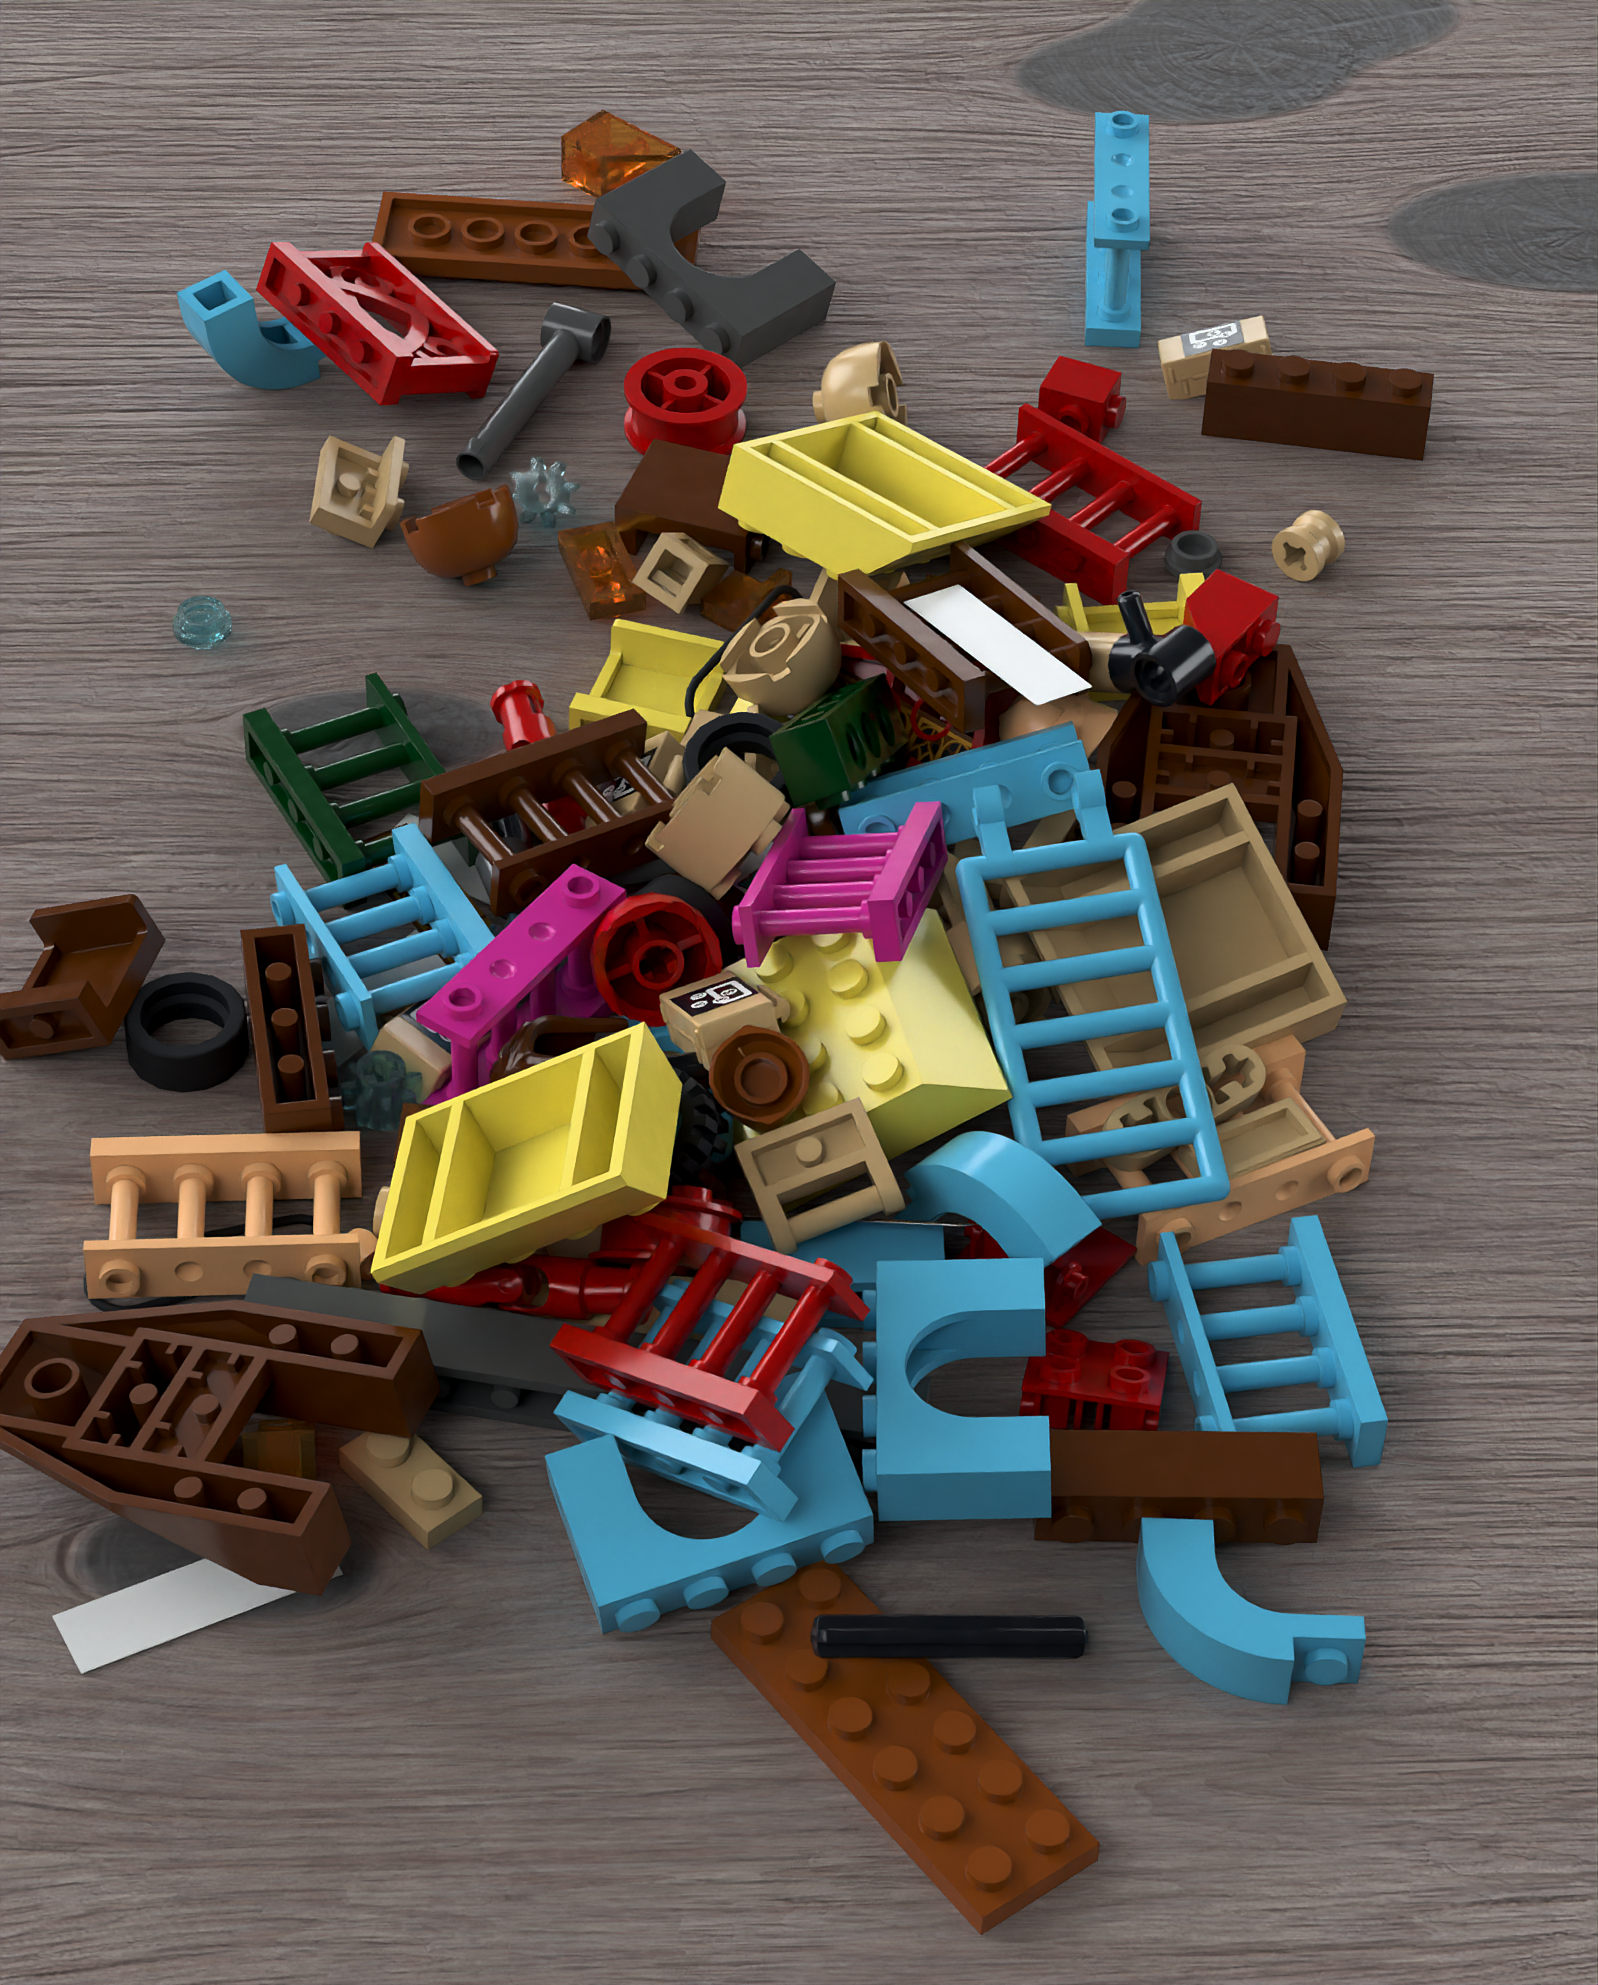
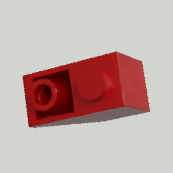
M1216 569L1186 599L1183 625L1191 626L1204 635L1215 653V672L1196 687L1200 701L1210 706L1229 687L1235 688L1240 684L1248 667L1260 655L1265 657L1272 651L1280 634V624L1276 622L1279 596L1220 569Z

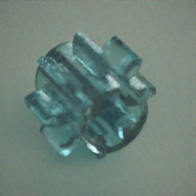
M531 457V471L526 473L511 471L510 473L511 477L517 481L515 493L511 494L513 502L518 503L524 509L520 514L519 521L529 524L534 521L537 514H540L541 523L544 528H555L556 518L554 514L560 512L575 514L576 510L569 504L571 492L580 489V484L567 482L562 477L566 471V463L557 461L547 472L542 458ZM538 482L547 483L546 491L552 495L549 503L538 502L540 494L534 490Z
M377 1050L365 1054L357 1063L349 1062L347 1064L348 1081L341 1084L343 1109H356L358 1126L365 1125L377 1131L392 1130L400 1126L407 1116L417 1113L416 1100L420 1098L423 1088L422 1073H406L405 1062L398 1054L386 1050Z

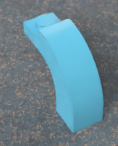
M226 270L177 292L182 318L192 337L224 371L237 381L248 386L272 390L297 387L321 378L318 361L327 356L285 317L272 321H258L253 297Z
M985 1131L965 1132L954 1137L903 1173L911 1184L906 1193L912 1199V1202L905 1210H902L894 1217V1219L936 1221L947 1212L960 1214L985 1229L997 1241L1009 1258H1043L1044 1269L1102 1225L1077 1191L1048 1162L1024 1145L1010 1138Z
M1141 1519L1136 1558L1137 1589L1141 1609L1150 1630L1159 1644L1184 1669L1200 1680L1229 1694L1253 1701L1287 1705L1291 1682H1312L1317 1685H1333L1337 1683L1358 1684L1366 1642L1364 1616L1288 1614L1258 1607L1239 1596L1222 1577L1215 1557L1213 1520Z

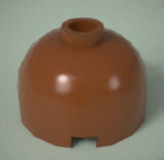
M507 484L501 485L494 491H492V488L485 489L431 508V515L419 519L414 515L400 522L407 545L416 562L429 574L442 579L462 577L465 587L498 575L494 565L511 554L517 543L519 530L516 507Z

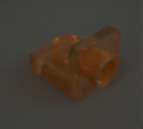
M780 568L762 583L735 569L701 598L700 617L734 633L771 591L780 585L792 587V572ZM788 594L780 595L758 619L760 625L763 626L769 620L778 616L772 607L794 599Z

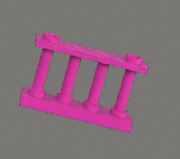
M941 801L916 802L905 825H900L898 832L809 836L805 808L792 809L783 827L775 836L772 847L739 905L734 906L733 937L737 945H744L747 968L761 966L776 936L862 933L865 939H873L876 962L902 961L948 861Z
M572 864L416 1012V1022L451 1039L452 1075L444 1082L445 1084L442 1085L441 1089H436L420 1104V1111L490 1084V1070L494 1062L498 1060L499 1051L523 1023L535 1020L543 1015L609 1017L614 1012L610 1009L594 984L589 953L594 929L599 925L608 910L626 899V889ZM568 955V962L556 973V966ZM530 992V999L517 1010V1004ZM491 1030V1037L477 1050V1042Z

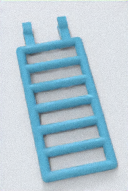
M1100 769L1074 773L1076 792L1072 793V803L1084 840L1013 851L1011 850L1006 829L999 785L973 788L975 808H972L971 815L976 835L979 838L982 855L961 859L955 868L996 1057L1013 1097L1007 1100V1106L1015 1141L1039 1155L1051 1166L1193 1144L1201 1177L1081 1196L1098 1220L1198 1205L1225 1199L1230 1193V1182L1143 836L1136 832L1113 835ZM1124 860L1131 890L990 911L984 881ZM1137 915L1144 946L1003 968L996 938L998 936ZM1151 971L1158 999L1156 1003L1016 1024L1009 993ZM1165 1028L1172 1060L1029 1082L1022 1050ZM1179 1085L1186 1118L1042 1141L1035 1108Z

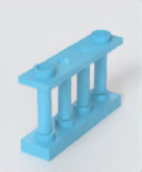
M1115 111L1112 113L1095 112L1094 201H1088L1086 215L1085 346L1139 348L1141 334V250H1149L1150 243L1149 115L1134 114L1128 111Z
M1072 721L868 779L866 780L867 786L852 792V799L839 804L841 809H838L844 834L898 832L899 826L905 825L916 802L941 801L946 845L977 837L971 815L972 808H975L973 788L999 785L1006 828L1074 809L1072 803V793L1076 792L1074 773L1090 771L1082 740H1078Z
M415 822L391 830L395 855L388 857V864L303 891L286 863L274 867L278 892L270 895V902L278 926L305 924L309 959L321 958L324 983L334 997L340 1023L346 1032L355 1030L368 1052L378 1035L377 1015L432 998L495 938L427 839L418 829ZM396 888L400 893L407 891L410 895L328 923H324L318 912ZM416 920L421 925L429 923L432 928L431 930L348 957L345 956L339 945ZM437 954H441L443 958L452 957L455 961L453 964L370 991L367 990L361 980Z
M1318 1215L1291 1218L1287 1246L1279 1247L1278 1254L1185 1265L1174 1232L1160 1233L1157 1261L1149 1262L1147 1266L1148 1287L1153 1302L1162 1301L1197 1413L1195 1431L1317 1432V1437L1333 1435L1336 1441H1344L1353 1468L1380 1465L1388 1418ZM1282 1281L1285 1287H1293L1296 1299L1295 1304L1200 1315L1192 1291ZM1298 1331L1301 1337L1310 1338L1313 1351L1312 1355L1216 1366L1208 1342ZM1316 1383L1319 1389L1327 1388L1331 1400L1328 1408L1232 1419L1225 1393Z
M675 1279L671 1285L667 1283L664 1285L653 1302V1306L661 1314L638 1349L644 1342L652 1343L690 1283L681 1279ZM715 1299L712 1301L693 1331L704 1335V1337L686 1363L687 1366L692 1359H701L734 1308L733 1305ZM766 1316L761 1317L742 1349L753 1353L734 1382L737 1383L741 1376L750 1377L784 1322ZM821 1327L818 1333L812 1332L792 1366L803 1370L777 1409L795 1428L780 1453L757 1444L753 1447L745 1446L741 1453L728 1446L733 1437L732 1435L706 1426L704 1429L695 1428L692 1434L682 1432L679 1426L684 1418L656 1409L655 1412L647 1410L645 1415L641 1417L631 1411L637 1401L609 1392L608 1395L600 1393L595 1400L567 1390L553 1414L582 1443L613 1433L624 1463L784 1522L797 1502L798 1497L777 1477L781 1471V1467L778 1464L779 1459L830 1379L865 1391L868 1390L874 1379L854 1358L857 1349L847 1338L825 1327Z

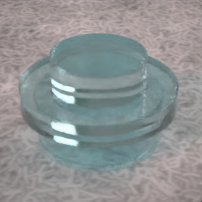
M195 596L185 600L180 604L178 613L173 619L175 638L180 643L195 649L215 647L227 640L232 632L230 614L225 610L221 601L210 596Z

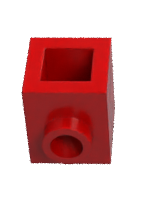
M1059 355L1040 385L1038 409L1101 444L1110 428L1118 429L1124 417L1127 400L1126 397L1120 395L1122 372Z

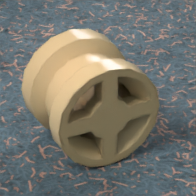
M1309 510L1302 513L1292 526L1284 528L1272 541V553L1278 567L1288 577L1301 582L1314 579L1323 570L1324 565L1333 563L1341 556L1345 547L1344 535L1337 522L1328 514L1319 510Z

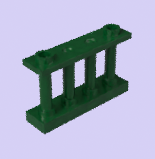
M377 672L365 676L367 708L291 732L286 727L279 729L265 707L243 714L246 761L326 883L387 863L388 857L395 855L392 835L364 844L361 839L353 840L347 829L420 806L421 781L446 773L409 720L401 696L397 692L391 693ZM371 731H375L384 744L383 747L315 769L311 764L303 765L297 756ZM400 767L410 782L340 806L335 801L328 802L322 793L323 791ZM463 832L434 843L429 842L431 847H435L451 841L468 867L475 866L479 851ZM367 897L343 904L342 907L346 910L367 903Z

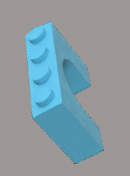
M1043 1258L876 1261V1290H863V1302L870 1309L863 1321L864 1332H876V1342H863V1368L874 1379L871 1384H876V1395H863L864 1438L876 1437V1449H863L862 1466L864 1492H877L879 1521L1051 1518L1049 1416H957L932 1407L923 1401L913 1390L918 1382L929 1372L952 1361L983 1357L1046 1356Z
M801 1371L784 1376L774 1392L778 1398L774 1406L776 1409L780 1406ZM823 1390L778 1461L781 1471L777 1477L798 1497L797 1502L785 1521L781 1522L759 1514L744 1528L719 1538L691 1539L681 1537L663 1529L650 1519L636 1498L613 1433L545 1455L549 1484L602 1634L616 1629L625 1633L645 1629L654 1624L661 1614L688 1606L690 1609L707 1608L725 1599L729 1591L753 1583L762 1587L776 1585L792 1577L796 1573L797 1568L821 1560L829 1564L844 1562L860 1554L866 1545L874 1543L873 1513L825 1390Z

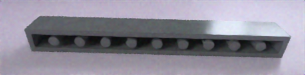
M253 1273L244 1301L422 1329L441 1388L429 1410L571 1432L553 1414L567 1390L595 1400L600 1393L607 1395L609 1391L585 1383L549 1347V1344L563 1323L589 1332L594 1330L596 1327L594 1325L568 1322L558 1318L548 1319L503 1312L493 1308H477L444 1303L427 1298H411L372 1292L356 1287L346 1288L307 1282L291 1277L281 1278ZM634 1331L627 1343L632 1347L638 1348L647 1334ZM688 1339L675 1360L686 1365L701 1341ZM741 1349L724 1377L734 1382L753 1352ZM791 1365L786 1375L802 1371L803 1369ZM924 1376L913 1389L927 1404L930 1402L931 1377ZM830 1379L824 1390L858 1477H863V1449H876V1437L864 1438L863 1395H876V1384H871L868 1390L865 1391ZM636 1402L631 1409L634 1414L641 1417L645 1415L647 1410L656 1411V1408L640 1402ZM684 1419L679 1426L682 1432L692 1434L695 1428L704 1429L705 1427L687 1419ZM734 1436L728 1443L730 1449L740 1453L745 1446L753 1447L755 1445Z

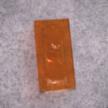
M613 521L558 531L559 553L590 621L646 610V591L632 583L637 571Z

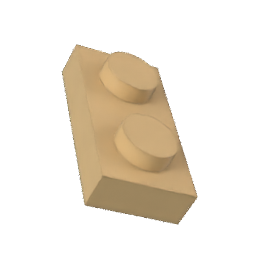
M366 1431L339 1448L340 1467L427 1550L433 1548L483 1514V1496L416 1434H414L412 1439Z

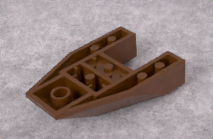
M1276 643L1267 656L1260 655L1248 667L1240 684L1235 688L1229 687L1211 706L1200 701L1196 687L1171 706L1163 708L1151 704L1142 695L1131 694L1111 728L1098 745L1095 770L1100 769L1112 831L1153 815V811H1163L1234 783L1252 820L1274 823L1272 858L1320 950L1328 951L1337 890L1343 768L1291 645Z
M241 1300L24 1319L0 1355V1449L113 1513L258 1585L322 1596L352 1544L332 1484L222 1464L253 1412L412 1439L441 1388L422 1329Z

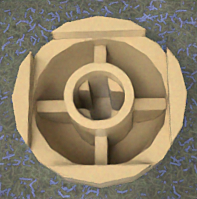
M871 341L846 348L828 363L822 375L821 390L814 391L812 398L814 414L818 424L878 411L908 427L906 404L899 405L896 389L897 386H903L902 377L895 354L888 342Z
M804 598L785 601L772 607L778 616L769 620L763 626L760 625L756 618L751 620L729 642L721 656L720 666L726 673V675L722 676L740 699L751 702L754 705L760 704L764 712L770 716H787L802 712L830 691L841 669V641L833 625L814 600Z

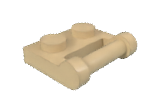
M860 1097L733 1145L737 1161L775 1252L789 1255L798 1251L796 1245L798 1243L881 1211L887 1217L906 1209L897 1181ZM863 1173H868L873 1184L872 1186L786 1219L781 1205Z

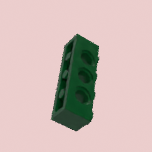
M885 672L830 690L769 736L794 807L814 801L817 810L827 809L852 799V792L867 786L866 780L881 774V767L895 762L896 759L893 753L909 741Z

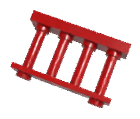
M1028 403L1019 407L1016 444L983 467L997 476L1006 479L1032 461L1052 472V474L1027 492L1051 503L1070 488L1076 486L1096 497L1095 500L1070 518H1066L1050 509L1048 516L1007 534L994 542L1066 584L1077 583L1080 592L1104 606L1117 605L1116 600L1118 596L1126 591L1130 559L1162 536L1173 540L1181 532L1199 531L1202 507L1200 499ZM1118 510L1140 522L1138 526L1113 544L1091 532L1093 528Z
M652 1212L634 1216L632 1221L656 1245L653 1253L604 1327L596 1326L592 1332L563 1323L549 1344V1347L587 1384L780 1453L795 1428L774 1407L778 1401L774 1392L827 1310L864 1321L870 1309L850 1288L853 1278L840 1266L827 1259L817 1258L814 1264L702 1229L696 1222L678 1212H670L668 1217ZM679 1262L700 1268L652 1343L644 1342L639 1349L630 1346L627 1342ZM727 1278L749 1284L701 1359H692L688 1366L678 1363L675 1358ZM776 1294L798 1300L750 1377L741 1376L737 1383L727 1380L724 1377L725 1373Z

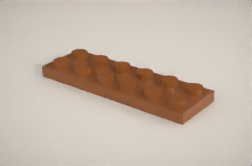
M383 191L372 242H377L413 275L441 276L452 280L461 278L486 279L502 283L516 281L547 283L558 287L577 285L603 287L608 290H643L637 287L629 276L610 258L599 252L587 238L594 205ZM701 228L674 243L677 251L695 267Z
M821 1560L806 1565L797 1570L789 1579L764 1589L711 1620V1639L980 1935L1098 1861L1099 1841L926 1659H821L814 1655L812 1643H810V1630H812L815 1617L821 1614H883L836 1563L829 1564Z

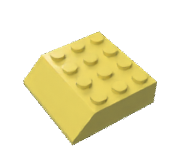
M872 411L734 444L718 508L737 518L738 524L742 528L750 532L765 534L782 544V549L786 553L800 558H808L826 568V574L838 581V574L858 568L870 577L880 573H892L895 569L916 563H927L930 559L950 554V545L958 541H964L972 548L990 543L1048 516L1052 504L878 411Z
M925 909L902 961L876 962L873 939H865L862 933L785 936L772 943L760 967L747 968L745 957L721 969V973L731 971L757 991V985L769 987L787 1000L790 1005L788 1019L784 1023L777 1020L780 1033L794 1040L804 1052L809 1063L810 1081L804 1099L782 1126L860 1097L886 1159L889 1161L1013 1098L965 976L946 934L942 918L936 909ZM732 1118L733 1141L735 1145L760 1135ZM858 1176L781 1205L785 1214Z
M642 1022L407 1116L370 1271L376 1282L420 1295L444 1285L455 1287L468 1281L477 1272L503 1262L510 1264L520 1262L528 1258L539 1248L565 1238L569 1240L582 1238L591 1233L598 1225L627 1214L630 1216L644 1214L653 1209L660 1201L666 1200L682 1083L646 1023Z

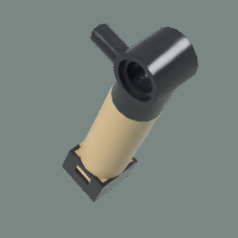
M1136 590L1125 591L1116 600L1127 633L1076 631L1088 641L1092 652V666L1089 669L1088 683L1093 687L1088 688L1089 692L1139 694L1151 704L1163 708L1171 706L1215 672V653L1209 641L1195 628L1179 625L1164 635H1154L1140 592Z

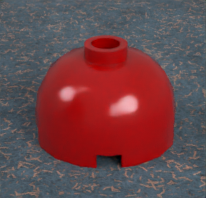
M655 892L628 897L608 910L594 930L589 953L594 984L610 1009L622 1017L624 1015L630 1020L641 1021V1023L645 1022L647 1026L652 1027L666 1025L660 1009V994L717 975V973L720 974L723 965L719 939L702 913L676 896Z

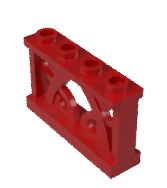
M271 242L256 291L380 406L398 405L401 395L465 392L472 399L484 398L499 358L498 350L377 242H366L363 250L299 251L290 242ZM365 310L381 315L405 338L402 339L393 332L384 329Z

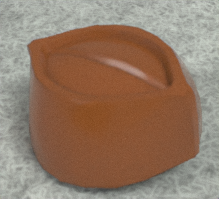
M752 1025L743 1026L721 1043L713 1054L709 1067V1085L717 1103L730 1117L760 1135L780 1128L792 1116L807 1094L810 1081L809 1063L804 1052L794 1040L779 1032ZM739 1047H740V1049L742 1050V1052H743V1054L745 1055V1057H744V1056L741 1054V1052L738 1050Z

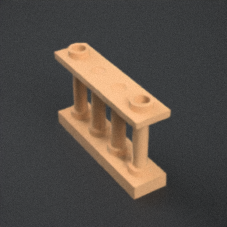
M1293 1034L1252 1049L1260 1056L1265 1065V1083L1249 1107L1218 1125L1291 1097L1327 1140L1326 1143L1230 1180V1193L1221 1201L1139 1214L1136 1239L1137 1253L1134 1257L1141 1266L1157 1260L1160 1233L1173 1231L1180 1254H1182L1190 1247L1332 1194L1351 1191L1359 1184L1368 1181L1375 1135L1369 1128L1339 1139L1332 1135L1300 1095L1306 1050ZM1224 1071L1218 1083L1211 1088L1214 1097L1221 1087L1232 1081H1237L1242 1085L1245 1077L1240 1072L1230 1075ZM1145 1091L1127 1093L1067 1115L1065 1137L1100 1132L1113 1110ZM1181 1094L1168 1096L1166 1098V1106L1171 1115L1177 1119L1186 1118ZM1178 1149L1171 1152V1157L1187 1178H1194L1177 1157ZM1104 1158L1066 1164L1075 1177L1100 1168H1108L1123 1189L1152 1185L1142 1170L1134 1172L1121 1171L1111 1166Z
M360 1131L91 1138L90 1161L95 1205L111 1204L109 1240L84 1241L83 1253L88 1299L246 1295L253 1273L281 1278L291 1277L301 1281L346 1288H361L359 1233L340 1234L341 1198H362ZM314 1199L313 1234L272 1236L273 1200ZM246 1201L245 1236L204 1237L206 1202ZM179 1203L177 1238L136 1239L138 1204Z

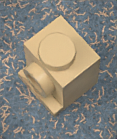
M662 532L632 583L676 613L683 614L688 604H706L730 564L685 533Z

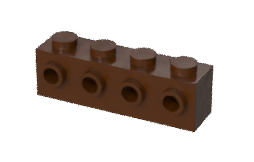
M1212 348L1201 435L1423 461L1431 411L1434 374L1417 372L1408 368L1388 369L1362 366L1354 362L1336 363L1309 360L1295 355L1283 357L1250 353L1242 349L1222 350Z
M305 924L240 930L244 984L263 1133L345 1131L341 1095L329 1096L328 1088L338 1087L334 1048L322 1049L321 1043L331 1041L328 1003L316 1004L315 997L325 996L321 958L309 959Z
M1049 1430L1051 1518H1033L1034 1541H1061L1065 1543L1129 1541L1138 1544L1142 1518L1213 1520L1215 1545L1225 1542L1274 1543L1277 1545L1317 1543L1324 1503L1317 1432Z

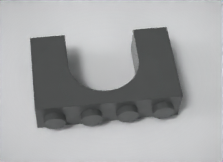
M688 149L597 198L587 238L599 252L610 258L625 272L637 287L643 289L655 300L673 321L679 323L701 343L705 350L725 356L738 365L739 368H742L824 321L836 282L800 249L754 274L740 277L711 274L695 267L684 259L675 248L674 243L717 219L726 181L695 152Z

